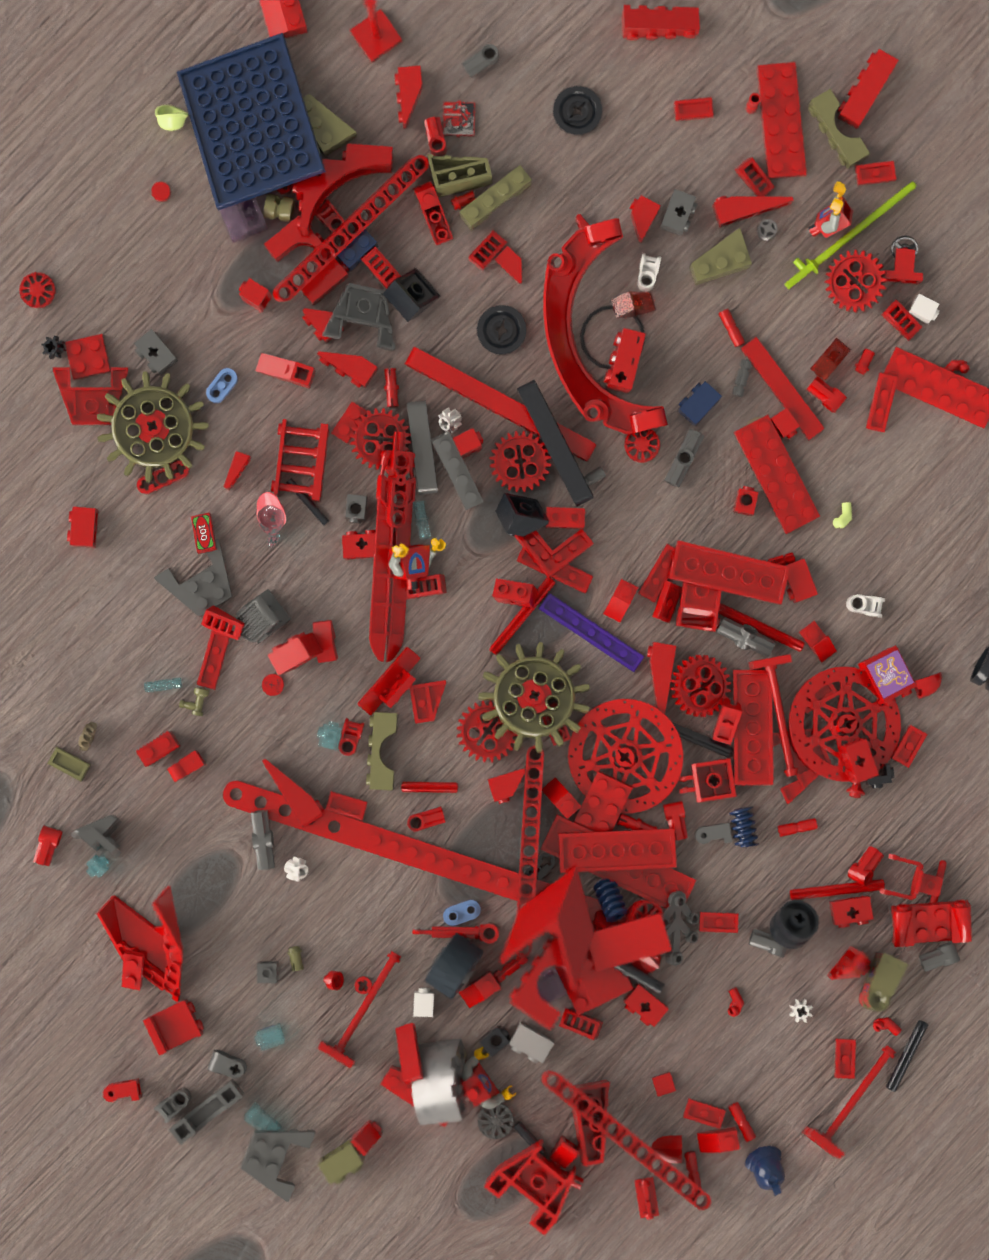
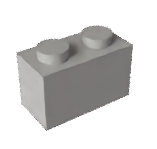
M520 1022L510 1039L509 1045H511L513 1051L519 1054L524 1052L529 1055L527 1058L537 1064L538 1062H544L554 1044V1040Z

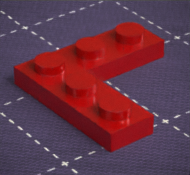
M583 529L579 530L553 551L536 530L525 536H514L548 578L594 544Z

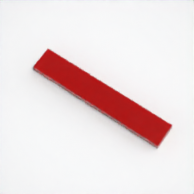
M757 337L741 348V351L752 362L753 367L783 407L788 408L808 440L825 429Z

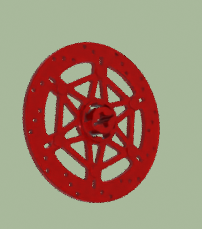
M834 667L821 671L803 684L792 702L789 713V733L793 747L803 763L816 774L833 781L852 782L846 775L847 767L840 758L839 752L841 750L839 746L842 745L841 741L851 742L859 739L858 734L862 731L870 739L867 742L869 748L875 751L873 759L877 771H879L891 759L899 742L901 718L897 703L894 702L888 706L885 704L878 705L877 701L880 699L864 670L861 671L855 667ZM840 682V690L821 700L815 698L816 692L824 686ZM852 683L860 684L870 690L877 700L871 703L852 690ZM845 694L847 695L849 707L842 706ZM839 695L837 708L826 704L828 700ZM852 696L863 702L865 706L854 709ZM807 707L813 710V734L808 738L804 731V715ZM823 707L832 711L830 717L821 711L820 708ZM869 709L870 713L861 719L858 713ZM880 711H884L886 719V731L883 741L877 739V713ZM840 712H842V713H851L852 715H850V714H844V715L838 716L837 714L840 713ZM818 714L827 722V725L819 731ZM871 717L872 734L863 727V723ZM845 721H850L845 725V727H841L843 726L842 724H844ZM829 729L832 735L820 739V735ZM853 733L851 736H848V735H841V736H840V735H839V734ZM836 739L838 752L824 743ZM818 745L837 757L838 765L834 766L822 760L815 754L813 748Z
M615 699L596 706L579 721L578 725L581 729L578 733L573 732L570 739L568 762L572 778L585 797L592 784L587 772L594 770L597 773L600 769L613 768V778L617 779V772L624 773L622 779L624 783L631 773L640 779L641 782L630 784V786L636 788L647 785L650 789V792L643 796L627 799L621 813L629 814L648 810L662 802L672 792L682 772L683 746L676 727L661 710L649 703L636 699ZM628 713L631 715L629 722L605 727L601 723V720L615 714ZM642 718L652 722L661 731L665 740L657 742L641 726ZM627 727L622 739L611 733V730ZM632 727L635 728L633 741L627 739ZM590 731H593L597 738L592 757L589 760H584V743ZM639 731H641L651 741V743L638 744ZM604 734L614 739L616 743L610 746ZM602 741L609 752L597 757L599 743ZM655 748V751L643 755L641 749ZM622 752H623L624 754H626V753L628 752V753L630 754L629 757H628L630 760H628L627 758H626L625 760H623V759H622V756H623ZM668 752L669 762L667 771L663 779L658 781L654 775L660 754ZM655 756L652 771L650 772L643 763V760ZM609 757L610 764H597V761ZM641 766L648 777H643L635 770Z

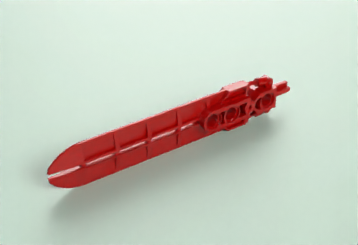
M394 431L393 450H383L381 452L380 465L382 467L380 475H378L376 490L378 502L369 640L375 657L381 662H384L386 636V662H391L396 657L404 640L407 583L405 579H396L388 565L391 559L389 549L394 546L400 547V544L410 546L412 506L415 501L416 479L413 475L415 453L404 451L405 432ZM397 457H399V464H398V465H397V463H396ZM385 471L389 475L388 478L384 476ZM410 473V478L406 479L405 476ZM395 495H396V497H397V502H396V503L394 502V496H395ZM394 514L396 516L395 522L392 519Z

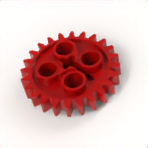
M858 250L854 251V255L847 251V257L840 254V261L834 259L833 261L836 265H829L832 272L826 273L830 279L825 281L826 284L830 285L825 290L832 292L828 297L830 299L835 298L833 304L840 303V309L846 306L847 312H850L853 307L855 313L858 312L859 307L865 312L866 305L873 308L871 303L873 301L878 304L877 296L883 297L880 291L887 289L882 283L888 282L887 279L882 278L887 272L880 271L884 265H877L879 259L875 258L872 260L873 254L871 253L866 257L864 250L860 255ZM860 263V270L853 272V265ZM847 269L852 276L857 278L868 290V293H865L858 285L854 284V281L844 270ZM873 276L874 282L867 286L865 284L866 278ZM846 277L847 283L844 286H839L840 278ZM855 290H859V298L852 299V293Z
M374 408V414H371L368 410L366 411L367 417L361 414L360 418L362 421H354L357 427H351V429L355 433L349 435V437L354 438V441L350 442L349 445H355L351 452H358L355 458L359 459L362 457L361 464L363 465L368 462V468L375 464L376 470L380 467L381 452L384 450L385 445L390 444L393 447V442L383 441L380 445L379 441L367 440L363 436L378 437L382 434V438L394 439V435L389 436L386 433L388 425L393 426L397 432H405L409 428V426L403 427L402 425L405 419L397 420L399 414L393 417L392 410L385 414V408H382L380 413H378L377 408ZM369 423H373L376 426L374 434H370L367 431ZM405 433L404 451L410 450L406 447V444H410L411 441L406 440V437L410 436L411 433ZM367 442L374 444L375 449L372 453H368L365 450ZM397 457V459H396V463H398V464H399V457Z
M515 431L514 437L507 433L508 439L505 440L501 437L502 444L495 443L498 449L491 450L495 454V456L489 458V460L494 461L490 465V468H495L492 475H498L495 480L496 482L503 481L502 488L506 484L509 485L508 491L512 487L515 488L516 493H518L519 488H522L523 492L526 493V487L533 491L534 484L540 487L539 480L545 482L546 479L543 474L549 475V471L545 468L551 467V464L546 463V461L551 459V456H545L548 450L543 449L544 442L539 444V437L532 439L533 433H530L528 437L525 436V431L522 432L521 436ZM517 445L520 446L521 459L526 461L523 463L524 479L520 477L519 464H515L518 461ZM525 447H532L534 453L531 456H526L523 453ZM508 449L515 452V456L511 459L504 456V452ZM533 465L537 471L535 474L529 475L526 472V467ZM514 468L518 474L516 477L511 478L507 475V470Z
M696 655L695 658L690 656L689 662L682 660L683 666L677 665L679 672H673L676 679L670 681L675 683V686L670 688V690L676 692L672 695V698H678L675 704L681 705L680 710H686L688 715L693 713L695 717H698L699 714L701 717H706V713L712 716L713 710L719 712L718 705L722 706L724 697L728 698L725 693L731 692L730 689L726 688L727 685L731 684V682L726 681L730 675L724 674L727 668H720L722 662H715V658H709L708 655H703V657ZM703 668L705 669L704 677L701 676V670ZM688 679L691 682L689 688L686 687V681ZM715 684V691L712 693L711 686ZM698 695H700L701 701L699 704H697L696 698Z
M490 700L488 705L482 701L480 707L477 703H474V710L468 707L469 714L463 712L462 716L465 719L458 720L462 726L456 727V730L461 731L456 738H462V741L458 744L465 745L463 752L469 750L468 757H471L473 754L476 755L475 761L482 757L483 763H485L487 758L493 763L494 757L500 761V754L506 757L508 755L506 749L509 751L513 750L510 744L515 743L513 737H518V735L507 730L504 736L497 740L495 738L496 726H503L504 724L499 717H495L498 718V721L490 731L492 735L488 734L483 742L477 746V742L485 732L483 728L487 729L495 719H491L489 723H483L480 716L495 710V706L492 705ZM476 729L479 732V737L476 739L471 738L469 730ZM485 741H492L494 749H486L484 746Z

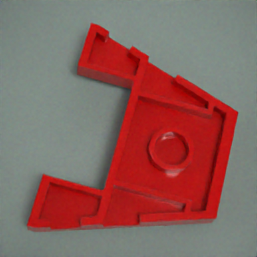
M53 367V373L72 426L112 424L97 420V414L113 416L116 406L109 403L105 395L107 393L111 394L119 400L123 389L121 380L126 379L128 367H111V387H71L70 367Z
M813 728L804 729L807 738L812 736ZM787 731L794 768H798V775H795L797 780L779 788L786 803L789 804L819 775L809 769L799 758L793 747L790 733ZM780 732L773 733V747L778 744L782 746ZM818 745L813 748L818 757L829 764L832 763L826 750Z

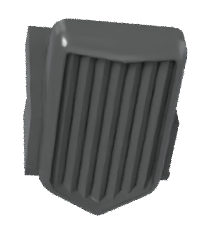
M269 589L244 605L236 613V619L245 623L241 637L258 644L291 620Z
M115 815L106 816L77 828L70 833L74 839H83L96 852L103 846L115 858L121 854L118 850L120 845L110 837L122 823Z

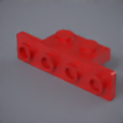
M406 647L358 702V706L369 715H372L383 702L391 708L416 680L409 672L420 660V657L409 647Z

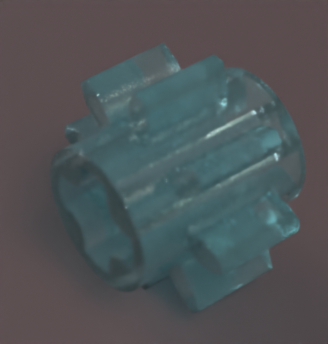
M96 854L86 863L89 867L86 872L91 877L96 875L100 878L110 869L107 866L110 861L104 855L99 858Z

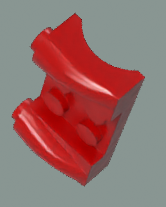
M683 582L676 626L716 632L720 623L718 612L722 591Z
M968 900L891 906L893 921L892 943L894 947L914 946V943L952 941V943L972 942L971 905Z

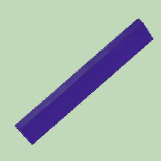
M550 593L539 607V610L632 672H635L645 657Z

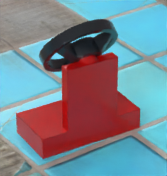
M910 236L896 238L891 245V253L895 258L894 271L885 270L887 274L882 276V278L887 279L888 282L920 284L923 281V273L914 272L915 256L918 253L916 240ZM902 239H909L913 241L914 244H899L898 241ZM894 245L898 247L895 254L893 252Z

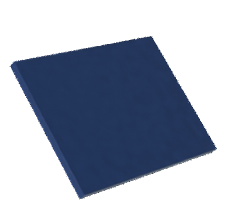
M283 33L177 71L218 211L326 172Z

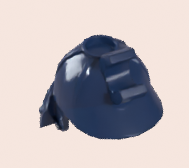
M774 1146L759 1147L748 1155L745 1167L753 1172L759 1187L764 1190H772L774 1196L782 1193L780 1185L785 1179L784 1169L780 1162L781 1151Z

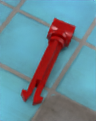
M494 923L480 924V928L479 926H432V930H412V934H432V938H452L458 933L464 938H474L475 940L480 938V942L493 943L499 937V928ZM492 928L495 931L494 937L487 938L484 935V930Z

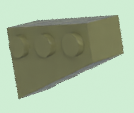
M308 94L303 97L318 147L325 157L357 137L354 129L313 96Z
M427 154L438 197L493 184L488 158L464 156L463 158H456L448 155L441 157Z
M737 229L691 263L690 270L695 286L750 268L752 262L741 229Z

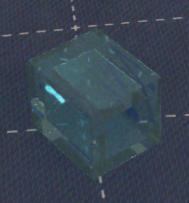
M280 1023L259 1029L256 1032L257 1035L254 1036L257 1047H261L262 1051L286 1042Z

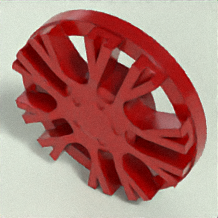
M34 272L24 277L19 291L22 300L28 306L43 308L53 301L56 288L53 280L48 275ZM37 276H42L40 282H37ZM31 277H33L35 281L34 283L31 282ZM46 279L49 280L47 283H45L44 285H42V283H43ZM26 281L30 283L29 287L24 286ZM51 285L52 291H46L45 288ZM45 293H47V294L51 295V297L48 298V297H46V296H44V295H45ZM28 295H32V298L28 302L25 299V297ZM43 297L46 302L40 304L39 299ZM34 298H37L36 305L33 304Z
M652 429L647 430L646 436H642V432H638L640 435L638 438L635 433H630L626 436L624 442L625 451L633 461L645 463L657 456L660 450V440ZM653 434L654 436L648 440L647 438ZM631 435L636 439L633 442L629 441ZM656 440L657 445H651L650 442ZM630 444L635 445L634 447H627ZM651 447V448L655 449V450H656L655 453H654L653 451L649 450V448ZM636 449L637 453L632 456L630 451ZM639 452L642 453L641 459H638ZM649 452L651 457L645 459L644 453Z

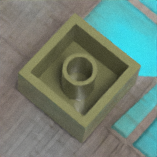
M351 1139L321 1157L318 1166L330 1185L334 1182L339 1184L346 1179L345 1176L348 1173L352 1172L354 1174L363 1168L365 1156L360 1153L351 1143Z

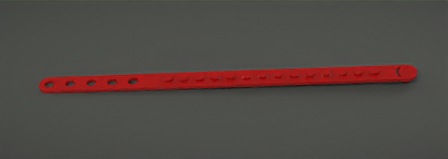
M231 781L224 788L223 799L230 807L248 813L268 810L269 820L517 901L519 873L325 809L321 811L322 817L313 824L303 828L292 810L289 816L285 817L280 814V807L284 804L288 805L283 795L241 781ZM234 788L242 791V797L239 800L231 798L230 793ZM263 796L266 799L267 804L264 808H258L255 805L257 797ZM333 820L340 823V830L336 833L331 832L328 827L329 823ZM536 879L535 897L552 884ZM524 885L521 888V892L524 895H530L532 887ZM584 895L592 922L595 919L596 912L602 911L598 899ZM627 914L617 922H627Z

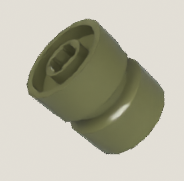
M268 193L264 205V218L275 220L278 217L280 221L290 223L293 217L295 199L286 196L281 199L279 195Z

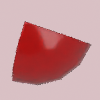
M941 672L914 680L917 685L915 691L918 699L930 696L938 690L942 682Z
M682 1135L662 1136L652 1143L651 1149L669 1163H682Z

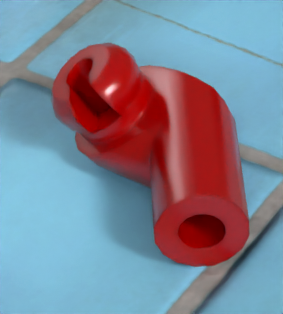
M889 1017L877 1018L873 1022V1029L877 1032L888 1029L894 1036H897L902 1031Z

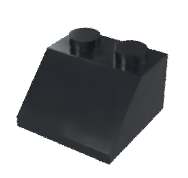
M417 268L394 280L383 293L407 322L419 316L440 298L439 293Z
M504 493L495 510L505 532L511 536H525L549 523L539 501L533 498Z

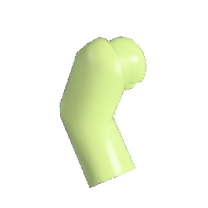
M851 502L842 503V514L839 518H834L833 520L834 527H840L841 529L845 528L852 520Z

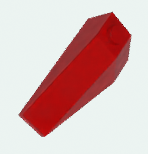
M850 946L826 976L832 980L864 976L871 968L869 966L871 961L862 952Z

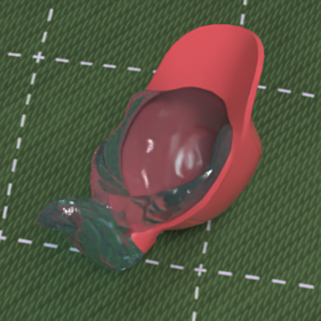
M265 492L257 501V519L262 531L269 535L267 539L269 547L273 548L280 540L279 532L286 523V513L284 506L280 503L277 496L271 492Z

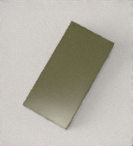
M59 747L55 748L47 763L81 782L91 766L86 761Z

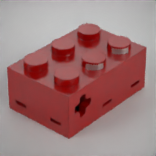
M623 328L621 332L616 334L613 343L616 349L611 353L608 363L611 364V369L606 371L604 383H607V389L626 394L632 390L645 333ZM617 376H620V380H622L621 383L618 382V378H616Z

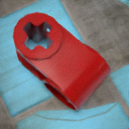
M328 199L325 200V203L315 214L318 220L331 233L335 231L332 228L334 223L344 222V219Z
M349 718L345 719L339 743V750L343 755L351 756L356 752L365 723L362 722L360 724L349 721ZM345 742L353 744V750L349 753L343 751V744Z

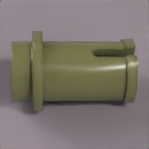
M300 946L289 947L287 954L290 956L292 971L303 970L302 949H300Z

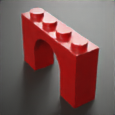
M297 216L264 243V246L273 258L279 262L297 247L308 246L316 249L324 239L318 232L314 234L311 229L309 236H301L300 229H297V219L300 216ZM322 249L321 257L326 259L328 256L327 251ZM334 258L301 291L314 306L349 277L347 273L349 269L342 261L339 263Z
M556 937L548 938L542 946L543 952L540 956L538 954L531 962L533 967L529 972L526 971L520 979L522 984L519 988L515 987L509 996L512 998L509 1002L547 1029L553 1027L561 1012L541 998L537 989V981L541 972L547 967L558 966L566 970L560 942ZM587 958L585 959L579 980L585 978L594 964Z

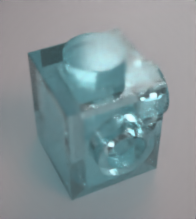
M329 721L328 724H323V727L319 726L317 738H320L318 746L338 750L343 729L339 727L340 723Z

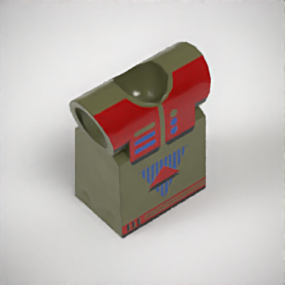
M876 952L864 982L863 990L859 995L861 1006L878 1012L887 1009L890 999L894 995L908 964L886 953Z

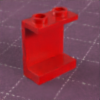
M184 999L143 1020L159 1056L203 1034L204 1026L202 1021L197 1019L194 1014L196 1009L192 1001L189 1002L188 999Z

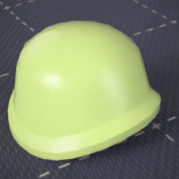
M162 105L155 109L159 126L169 131L182 128L186 117L189 116L187 112L171 105Z

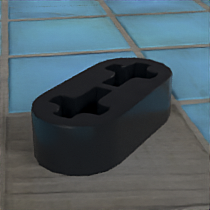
M544 852L538 857L537 868L540 869L537 873L538 880H541L554 867L555 857ZM545 856L547 858L550 856L552 864L550 866L546 864L541 868L540 865L543 863L542 857ZM529 866V867L526 869V871H525V875H526V876H530V874H529V871H530V870H532V871L534 872V870H533V868H532L531 866Z

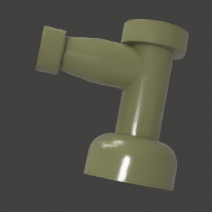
M195 687L196 703L180 700L179 708L192 710V715L203 716L204 697L209 695L210 690Z

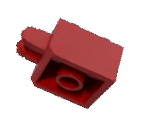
M730 758L690 764L692 775L679 777L678 782L693 780L694 787H683L679 790L680 793L695 792L696 802L736 797ZM711 775L718 778V782H715L716 785L712 786V783H709L708 779L711 778Z

